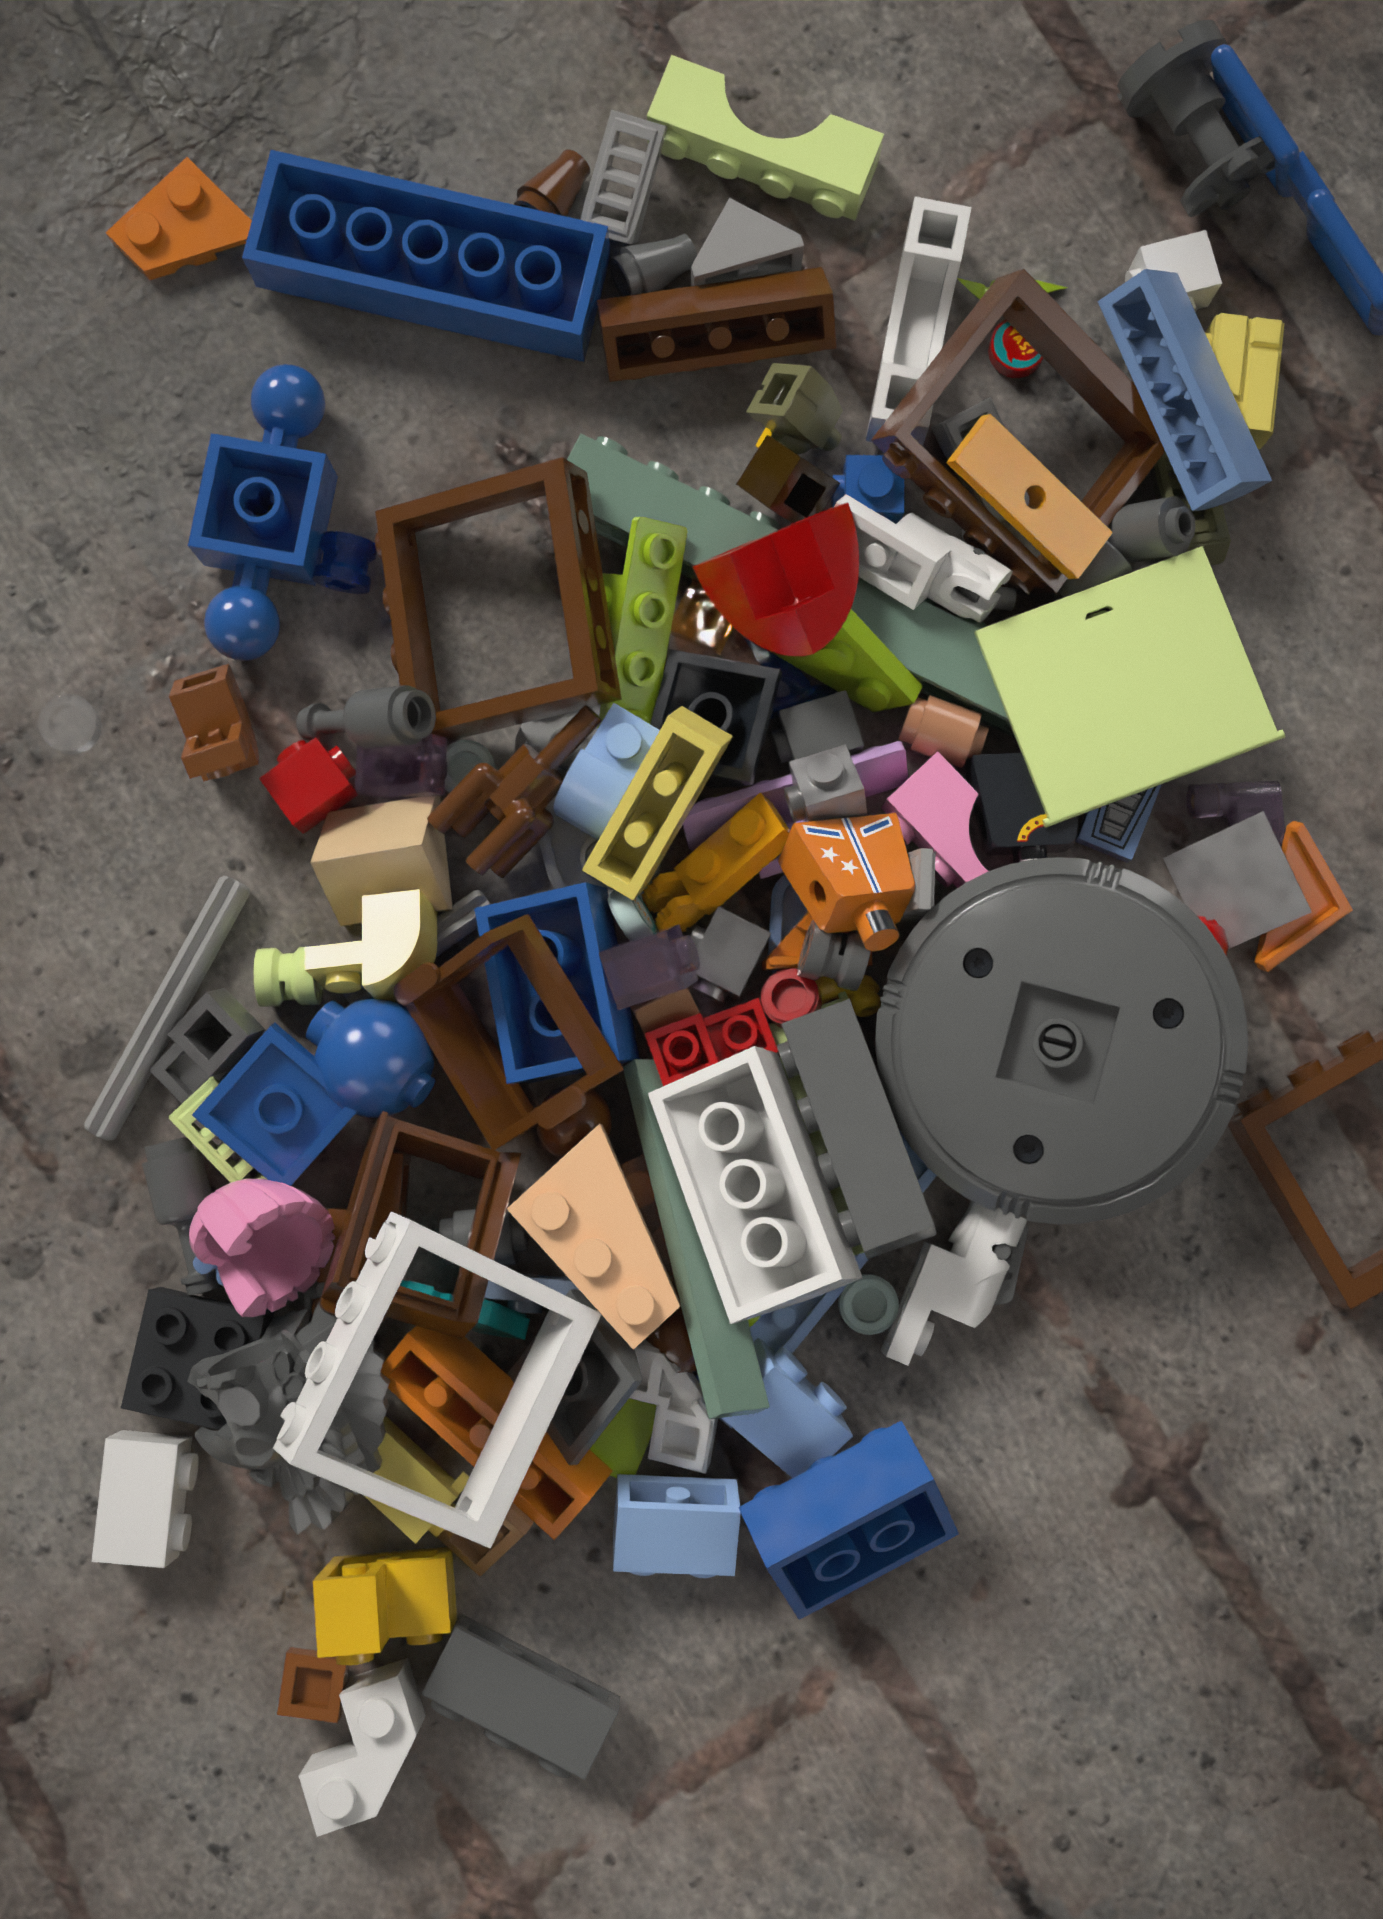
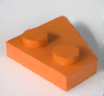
M186 157L105 233L110 241L149 280H154L176 273L180 267L185 265L198 266L217 260V252L246 244L252 220Z

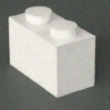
M121 1430L105 1439L92 1562L165 1568L179 1557L180 1551H186L192 1528L191 1515L184 1514L186 1490L194 1488L198 1473V1455L191 1453L192 1436Z

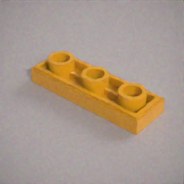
M991 414L983 415L979 418L946 462L1068 579H1079L1113 533ZM1025 492L1029 495L1028 506L1024 499Z

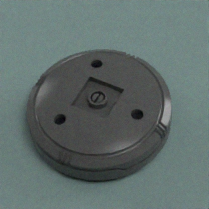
M1055 857L1022 861L986 872L948 894L921 919L899 949L888 972V981L883 987V997L880 998L881 1008L878 1009L875 1041L880 1081L896 1124L912 1150L933 1173L948 1186L987 1209L995 1211L999 1207L1002 1208L1004 1215L1011 1212L1018 1219L1021 1215H1024L1027 1221L1049 1224L1088 1223L1132 1212L1160 1198L1192 1174L1213 1150L1234 1114L1237 1098L1240 1097L1241 1086H1243L1242 1080L1246 1072L1248 1053L1247 1017L1235 973L1213 934L1189 907L1155 882L1124 868L1122 870L1117 869L1114 865H1103L1102 862L1093 863L1088 859Z

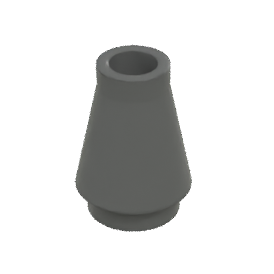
M686 234L671 239L622 247L619 255L610 260V271L621 297L662 290L683 273L690 270L697 257V252L691 239Z

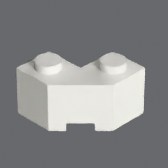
M408 1658L352 1676L340 1693L339 1697L353 1741L312 1754L299 1774L317 1837L377 1816L426 1717Z

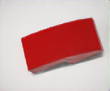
M759 998L705 1018L702 1017L701 1013L645 1033L663 1086L753 1046L776 1052L780 1057Z

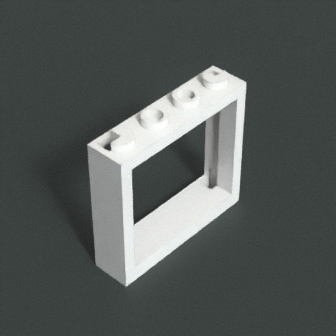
M390 1212L376 1239L374 1240L370 1237L365 1248V1256L368 1259L357 1281L350 1282L338 1299L335 1309V1316L338 1319L327 1341L320 1342L308 1359L305 1369V1376L308 1379L296 1403H289L280 1415L285 1422L276 1438L277 1441L273 1449L295 1467L491 1549L600 1319L601 1313L412 1220ZM418 1247L549 1309L455 1508L318 1450Z

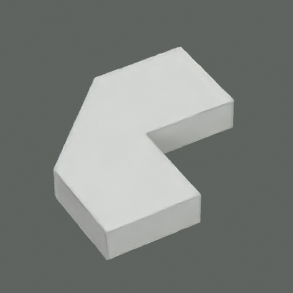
M645 1339L635 1348L643 1381L630 1398L657 1405L648 1459L705 1474L711 1462L718 1418H708L701 1385L694 1374L687 1372L677 1373L681 1369L675 1363H671L663 1353L659 1352L658 1348L648 1343Z

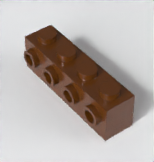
M822 267L597 300L604 355L610 382L637 380L649 376L696 371L703 368L736 363H751L763 359L804 355L837 348L833 291Z

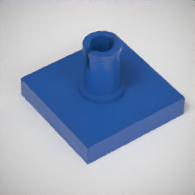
M274 1022L195 1110L192 1116L266 1179L291 1186L357 1111L347 1106L341 1108L327 1095L323 1087L327 1091L329 1089L324 1082L321 1068L318 1066L314 1055Z

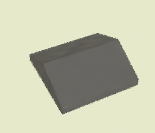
M578 1289L569 1290L565 1295L598 1311ZM602 1314L547 1428V1433L569 1465H577L643 1381L635 1349L633 1350ZM538 1333L508 1372L514 1383Z

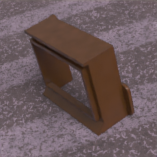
M529 914L484 933L439 968L432 962L420 965L394 986L396 1000L406 1006L412 1018L419 1025L427 1043L493 1151L526 1133L538 1124L545 1129H551L584 1108L586 1104L584 1094L624 1070ZM508 946L587 1074L535 1109L520 1084H507L502 1055L458 984Z
M382 1111L370 1130L325 1286L320 1297L321 1309L325 1313L335 1316L336 1305L341 1293L350 1282H356L360 1275L358 1270L393 1149L483 1180L466 1247L493 1261L521 1153L493 1151L483 1146L389 1117L387 1112ZM460 1267L452 1301L399 1286L382 1322L386 1317L462 1339L478 1323L489 1280Z

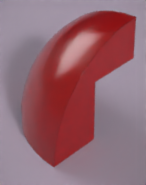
M848 502L794 522L778 531L746 542L692 566L704 591L716 609L739 633L768 651L787 656L815 654L836 636L852 608L859 577L857 532Z

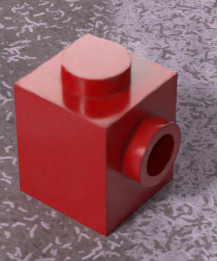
M317 737L308 743L305 740H300L287 747L276 759L279 764L259 778L291 824L303 834L323 821L329 812L338 810L359 795L349 780L358 774L356 769L338 745L328 751Z

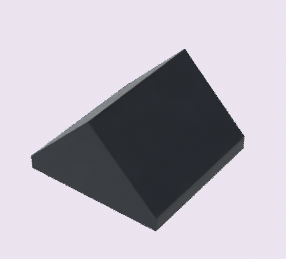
M670 649L650 725L660 730L668 715L681 706L685 707L733 736L705 785L712 788L753 785L782 671L777 668Z

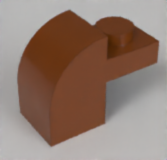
M230 664L175 680L169 694V699L186 738L181 759L189 778L201 776L203 782L259 765V753L254 731Z

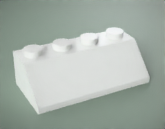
M753 1046L648 1093L730 1324L810 1300L863 1278L852 1248L848 1245L837 1214L838 1211L826 1184L778 1053Z

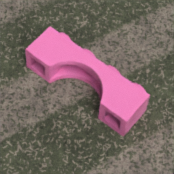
M937 751L886 799L881 808L886 814H897L905 845L913 841L919 848L933 849V852H936L935 879L943 886L948 887L953 883L959 888L966 882L989 872L978 860L969 836L970 814L978 793Z

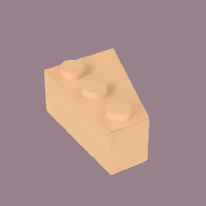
M599 1124L514 1201L507 1210L634 1350L680 1307V1299L610 1144L603 1125Z

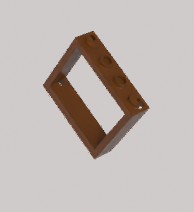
M1021 269L1001 276L994 281L871 441L884 453L882 460L891 471L902 478H910L925 492L923 500L929 508L944 518H952L965 531L963 538L967 544L981 549L986 555L1012 570V575L1007 583L1017 591L1029 595L1057 593L1068 578L1042 553L1036 558L910 434L1001 316L1024 337L1126 442L1081 500L1107 527L1165 450L1135 384L1025 269Z
M560 457L375 511L378 532L375 535V547L383 563L386 584L383 590V604L391 619L394 640L390 651L391 660L398 673L400 686L409 685L425 692L431 698L435 708L436 720L434 728L421 741L440 744L577 711L585 704L593 707L622 700L589 481L585 470L564 457ZM546 495L573 679L441 711L415 532Z
M1365 1030L1348 1038L1336 1046L1341 1055L1324 1065L1317 1058L1297 1067L1286 1075L1290 1084L1273 1094L1266 1087L1248 1095L1247 1099L1236 1104L1241 1112L1232 1116L1227 1125L1330 1303L1333 1306L1350 1310L1383 1291V1249L1347 1269L1265 1126L1383 1060V1031L1372 1037L1369 1030Z

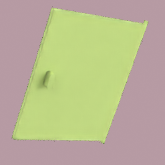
M1203 546L974 632L1047 816L1046 819L1042 820L1045 828L1285 738L1284 731L1282 729L1277 731ZM1104 608H1108V609L1111 610V611L1102 610V611H1099V612H1097V613H1094V614H1091V615H1089V616H1086V615H1088V614H1090V613H1093V612H1095V611H1098V610H1101V609H1104Z

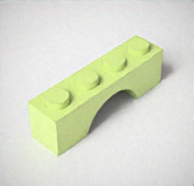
M673 55L670 57L647 113V120L668 126L661 154L678 160L686 157L707 165L710 171L726 179L739 177L758 184L764 192L771 196L783 199L790 196L811 204L817 212L827 217L840 218L844 216L854 221L857 218L878 165L884 134L832 114L818 127L798 137L780 139L760 135L742 124L730 108L725 93L724 74Z

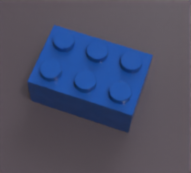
M584 882L474 908L479 937L492 929L529 914L619 1063L624 1064L634 1059H640L606 887ZM506 947L485 963V970L507 1084L534 1083L585 1072L510 947Z
M902 1420L888 1428H878L871 1431L860 1443L836 1456H827L815 1461L806 1472L781 1485H772L764 1488L755 1495L753 1500L738 1507L766 1569L799 1620L959 1535L936 1482Z

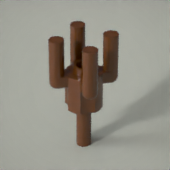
M585 704L540 753L531 746L523 744L499 770H496L488 763L477 764L432 811L427 820L442 834H445L452 827L460 836L466 838L490 812L500 823L466 858V862L474 871L482 876L491 869L500 878H504L553 827L554 817L545 807L557 795L563 782V778L557 768L602 722V719Z

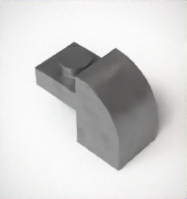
M225 988L206 992L167 1034L175 1043L150 1069V1072L183 1103L210 1077L214 1076L221 1082L265 1033L266 1029Z

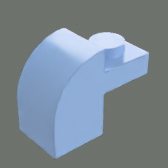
M613 703L585 750L581 748L567 772L554 802L553 809L555 815L594 839L599 840L660 730Z

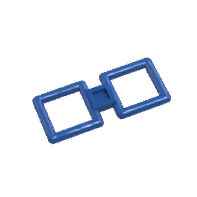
M1226 44L1219 45L1212 52L1211 64L1213 80L1225 98L1222 110L1244 143L1259 136L1262 138L1275 158V169L1265 173V175L1280 196L1286 198L1292 196L1307 218L1306 234L1309 241L1369 331L1377 336L1383 335L1382 271L1335 203V198L1303 151L1299 153L1297 144L1233 48Z

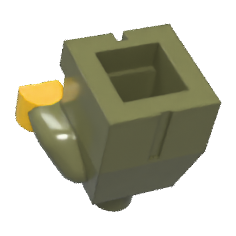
M772 363L761 384L764 387L763 390L757 391L746 411L755 421L761 422L766 426L755 446L759 448L766 435H769L796 454H804L811 448L824 449L825 451L835 449L842 438L835 425L843 410L832 386L812 366Z

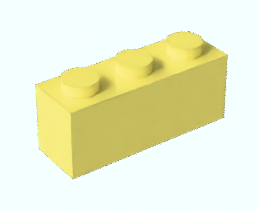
M683 706L668 715L582 871L634 901L648 886L733 736Z

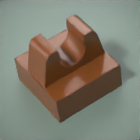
M290 1647L285 1657L277 1715L338 1723L342 1717L343 1710L339 1695L346 1686L349 1665L336 1664V1657L318 1658L317 1650Z

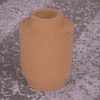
M929 695L927 700L917 697L915 703L910 704L898 740L911 744V751L932 757L938 751L950 764L962 768L967 758L971 759L973 755H980L989 728L979 725L982 713Z

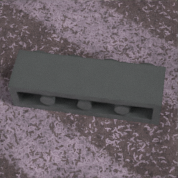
M850 999L782 1023L787 1041L778 1044L777 1048L788 1078L800 1075L807 1093V1097L798 1099L797 1104L808 1134L820 1130L828 1152L817 1156L828 1189L830 1191L841 1187L847 1203L848 1210L837 1214L849 1247L862 1245L867 1259L936 1235L935 1225Z

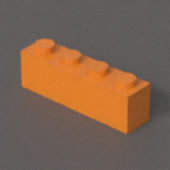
M419 1326L414 1327L405 1335L384 1361L381 1373L390 1379L388 1389L474 1467L514 1385L512 1379L465 1336L459 1339ZM546 1431L513 1503L555 1541L591 1500L613 1470L590 1449L577 1465H569Z

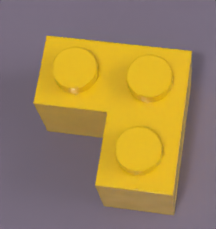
M448 1547L333 1557L313 1580L317 1657H336V1664L358 1665L372 1661L374 1659L373 1653H381L389 1638L406 1637V1642L409 1645H427L443 1640V1633H451L457 1621L453 1552Z

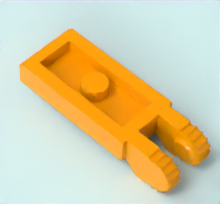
M761 792L674 867L675 871L659 874L652 880L653 883L643 890L642 900L649 912H659L657 913V918H655V924L663 936L675 937V935H681L683 931L686 932L687 927L693 926L705 914L710 915L781 854L790 829L773 803Z

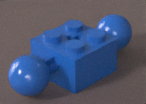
M282 364L271 367L258 377L253 386L251 408L257 423L264 429L262 442L213 433L210 436L188 547L204 566L235 571L232 587L221 591L211 600L204 618L206 635L212 646L222 655L234 660L249 661L259 658L273 647L280 631L279 614L274 603L266 595L270 578L316 586L338 476L327 454L297 449L298 439L312 433L322 421L325 412V396L317 379L310 372L296 365ZM273 505L272 509L267 514L260 517H256V513H266V511L268 510V506Z

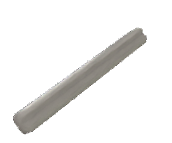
M224 875L217 881L84 1123V1128L91 1134L103 1140L111 1141L119 1134L151 1075L150 1069L160 1059L171 1039L167 1034L182 1019L248 899L250 889L246 885Z

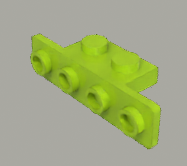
M634 517L631 522L623 575L603 573L622 700L601 705L599 717L602 721L613 703L645 722L651 723L666 662L688 533L685 526L646 517Z

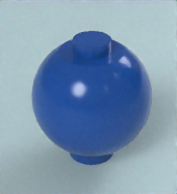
M365 999L354 1002L347 1008H344L336 1001H330L317 1012L308 1026L306 1039L317 1046L314 1057L321 1068L324 1082L329 1091L324 1087L323 1089L341 1108L347 1106L356 1110L355 1115L361 1117L378 1118L382 1111L387 1112V1116L403 1111L409 1105L413 1108L418 1107L431 1092L435 1083V1079L431 1077L434 1068V1053L419 1025L403 1005L385 999Z

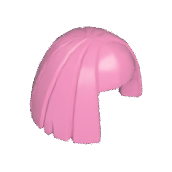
M242 1179L217 1189L197 1207L198 1211L195 1213L190 1225L189 1242L195 1256L205 1264L217 1266L225 1291L235 1310L242 1317L265 1315L266 1309L274 1312L286 1306L287 1300L292 1302L298 1298V1291L305 1293L319 1277V1267L324 1268L328 1263L334 1247L331 1240L335 1239L334 1234L331 1232L335 1229L332 1217L318 1200L299 1189L266 1179Z

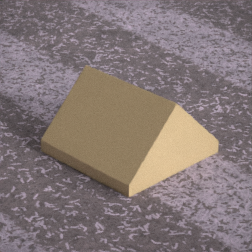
M433 794L332 811L327 814L310 863L340 926L346 927L362 924V896L420 889L431 902L436 912L453 910L445 835L436 830L427 820V817L441 803L440 795Z

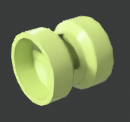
M299 947L294 953L282 954L277 948L257 949L254 958V989L259 1006H279L284 1000H296L300 1005H320L323 987L305 971V947Z

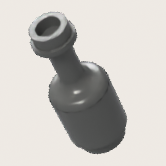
M409 685L364 689L355 692L347 700L343 710L332 711L323 703L311 704L299 712L296 725L299 735L308 742L317 737L324 744L329 742L334 734L347 733L356 745L364 748L406 746L417 744L422 738L427 737L432 732L436 713L431 698L425 692Z
M187 1137L144 1147L148 1162L142 1163L156 1221L160 1225L174 1226L179 1234L188 1270V1276L180 1280L181 1284L186 1287L187 1295H195L221 1287L222 1285L218 1284L216 1280V1270L213 1269L207 1274H199L194 1269L193 1260L196 1256L189 1242L190 1225L195 1213L198 1211L197 1207L204 1198L212 1193L201 1151L195 1149L194 1144Z

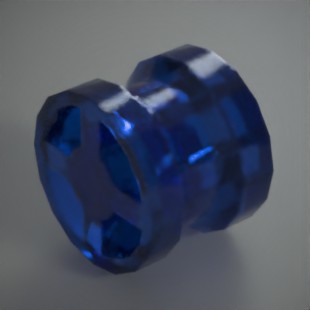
M339 531L323 532L319 546L324 553L322 563L314 568L312 578L314 582L326 588L350 594H367L370 592L372 580L367 572L369 563L377 557L375 543L351 533Z

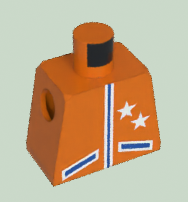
M889 813L793 823L778 862L818 928L826 933L858 930L864 947L869 951L883 950L894 944L899 937L895 924L900 922L915 889V882L897 814Z

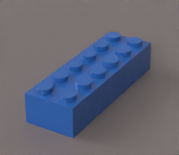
M270 150L242 259L256 287L585 362L598 309L597 300H600L611 255L608 226Z

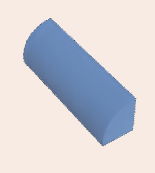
M1144 269L1100 299L1098 304L1192 511H1200L1222 505L1271 482L1270 474L1178 273Z

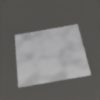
M1264 811L1163 858L1184 904L1197 916H1205L1207 920L1215 919L1219 926L1225 929L1229 945L1228 949L1312 912Z

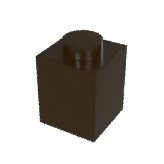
M766 435L736 485L770 510L794 523L822 512L839 487L840 482L769 435Z

